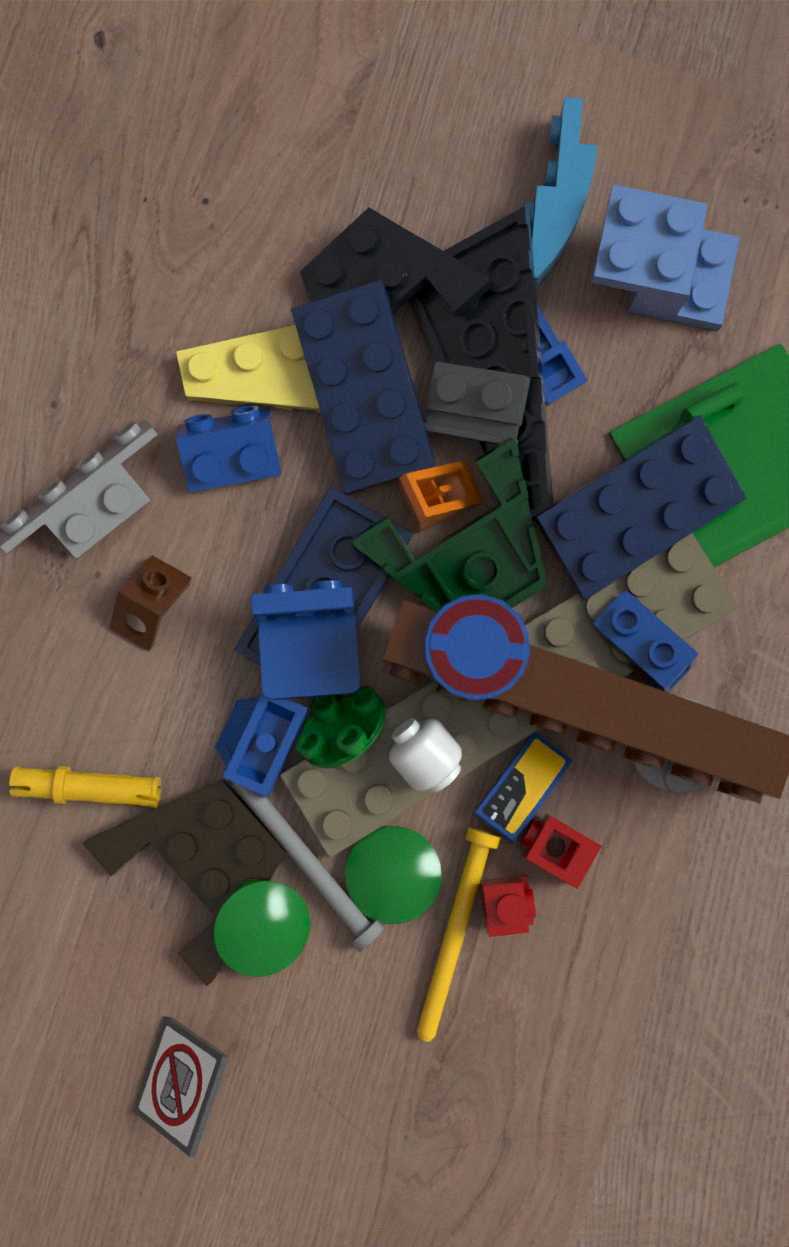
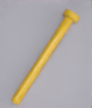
M468 827L465 839L471 842V846L417 1028L418 1038L426 1042H430L436 1036L490 848L498 849L501 837L488 831Z

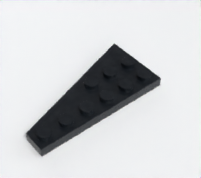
M524 206L444 250V252L487 276L495 283L461 315H457L430 282L413 296L410 301L436 362L525 375L531 378L522 425L519 426L517 440L520 454L518 456L529 496V508L532 521H535L534 515L553 504L530 213ZM469 439L476 458L499 445ZM490 489V492H491V494H492V496H493V499H494V501H495V503H496V505H497V504H498V501H497L496 497L494 496L493 492H492L491 489Z

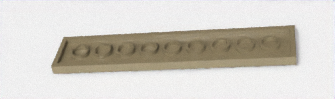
M691 533L586 600L582 599L577 593L526 624L525 627L529 633V644L626 677L639 669V667L594 628L595 619L623 591L631 593L683 640L701 631L739 606ZM433 681L387 709L380 734L373 744L353 761L339 767L324 769L311 765L305 759L280 774L327 855L331 858L435 794L429 789L416 791L411 788L389 762V751L395 742L391 735L402 723L410 718H414L417 722L432 718L438 720L462 749V758L459 762L461 771L451 782L453 783L538 731L539 728L529 725L532 716L517 711L516 717L509 718L483 708L485 699L461 701L436 692L439 683Z

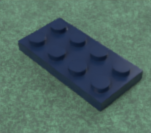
M378 280L291 309L344 494L398 479L405 473L436 467L437 465L384 281Z
M701 415L693 416L534 515L533 518L576 592L582 599L586 600L744 501L747 497Z
M330 487L272 585L288 584L293 586V591L313 590V583L341 581L343 588L352 587L356 628L358 631L390 575L366 554L359 551L352 543L351 538L384 518V516L337 489ZM392 522L404 543L408 546L413 538V533ZM253 616L235 646L234 651L261 666L258 621Z

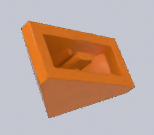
M465 460L405 473L399 478V492L419 533L485 502Z

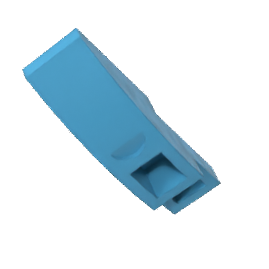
M564 97L560 116L552 115L548 145H556L555 160H547L544 186L537 185L533 203L525 202L524 204L530 213L536 290L549 277L573 237L594 173L598 145L579 144L583 99Z

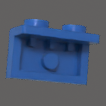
M256 405L243 406L232 410L231 416L213 419L210 414H201L187 418L184 421V425L178 426L176 443L189 493L282 475L270 409L259 410V407Z

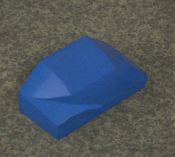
M263 692L254 698L237 700L215 746L225 764L223 778L262 796L269 797L301 732L309 708L289 699L270 700L264 696Z

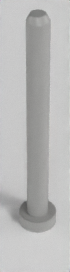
M232 782L234 790L356 936L351 942L360 952L385 930L380 922L376 920L370 923L265 796Z

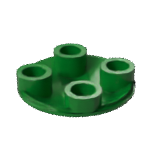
M363 686L353 694L314 698L310 705L312 714L297 741V750L308 763L318 768H335L353 761L373 744L382 730L386 716L383 700L371 686Z
M383 826L360 839L351 850L345 867L346 888L352 902L367 917L386 924L409 922L425 913L435 901L441 885L440 861L432 845L421 834L405 827Z
M248 879L240 883L237 890L220 907L214 923L213 943L221 959L232 970L251 977L269 976L287 968L301 954L307 943L310 931L309 912L303 899L291 887L276 881Z

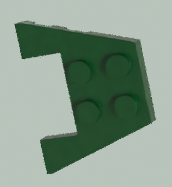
M511 437L473 460L496 497L498 504L417 556L411 554L388 516H385L351 538L352 543L359 551L366 554L382 567L385 572L417 595L420 600L437 612L444 605L462 596L482 594L502 600L513 608L548 586L536 528L533 525L529 508L526 482L523 479L519 462L518 445L514 438Z

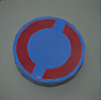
M484 594L462 596L444 605L432 619L424 641L426 663L435 680L449 693L469 700L491 699L511 689L523 675L530 656L529 633L520 615L504 601Z

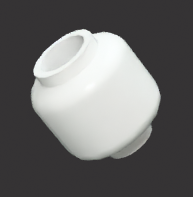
M410 718L392 733L391 738L395 742L389 751V762L414 790L425 791L429 789L432 793L444 789L459 775L461 771L459 762L462 758V749L438 720L429 718L417 722L414 718Z

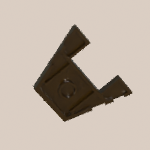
M224 779L90 837L82 843L110 876L115 875L151 843L215 916V919L222 904L237 890L240 883L248 879L270 881L286 853L253 811ZM215 920L178 953L206 986L213 982L224 963L213 943L212 935Z

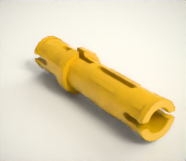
M15 766L11 772L9 786H15V788L9 790L10 796L13 798L53 799L54 804L66 805V801H84L158 808L161 788H158V786H161V777L71 771L69 766H58L56 770Z

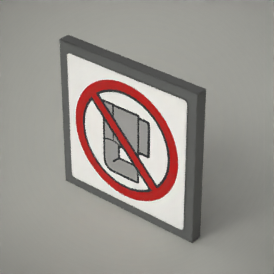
M165 1017L133 1112L187 1156L195 1157L229 1056L172 1017Z

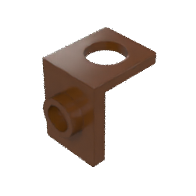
M151 556L118 591L110 629L150 651L154 646L162 616L188 588L192 578L159 558ZM125 614H132L138 617L145 625L146 632H139L131 628L125 620Z

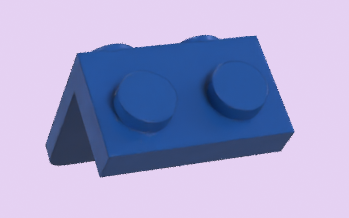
M320 581L313 583V590L293 591L292 585L276 584L263 587L264 594H251L252 615L258 621L262 692L266 698L277 700L353 694L359 690L360 671L355 600L352 587L343 588L341 581Z

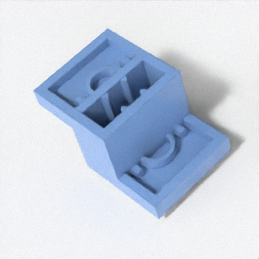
M613 184L608 198L591 283L632 291L628 308L629 313L718 331L723 325L740 237L703 229L708 206L706 203Z

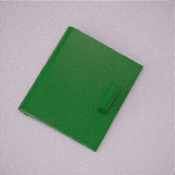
M781 343L609 432L614 445L624 460L693 416L701 415L747 497L744 501L692 533L714 568L789 529V355Z

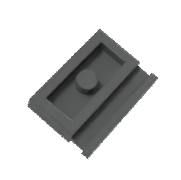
M435 361L426 407L428 409L425 423L426 430L428 432L500 444L511 437L514 438L518 445L517 435L519 426L522 425L531 378L525 375Z

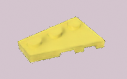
M296 325L176 351L185 395L189 401L237 406L251 404L273 406L279 410L292 411L294 408L315 410L317 413H321Z

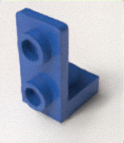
M623 591L594 621V628L650 677L648 683L650 687L669 693L694 667L698 658V652L628 591Z

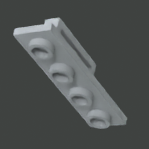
M146 419L139 424L132 421L122 427L113 436L115 441L113 445L101 454L98 450H95L85 456L76 465L75 468L78 471L64 483L59 479L48 485L38 496L40 502L30 510L25 512L23 509H19L11 514L0 526L3 530L0 532V547L7 554L45 524L77 559L150 501L147 494L121 463L158 435Z

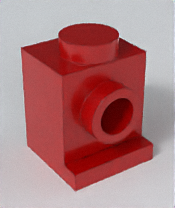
M545 814L542 821L533 818L520 839V843L526 846L522 854L524 858L576 889L579 888L602 845L548 814ZM552 838H560L563 842V850L558 855H550L547 852V842Z
M528 875L481 880L480 888L484 922L488 936L496 937L529 933L528 925L534 924L533 918H536L533 890L529 888Z

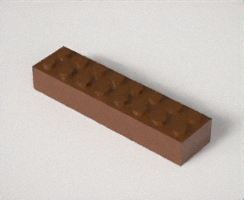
M403 600L383 656V663L391 666L390 676L416 685L420 677L437 682L426 663L424 645L430 623L437 615V611ZM531 644L530 656L523 675L511 689L491 699H485L483 705L484 709L509 718L516 717L517 711L531 715L529 725L554 734L564 735L566 728L579 732L576 739L577 742L599 750L613 752L615 745L625 749L623 758L648 767L653 766L662 769L664 763L672 765L670 775L696 784L701 783L711 786L713 780L718 781V792L758 804L761 803L763 796L781 799L789 774V735ZM438 684L436 692L461 701L467 700L449 693L441 684Z

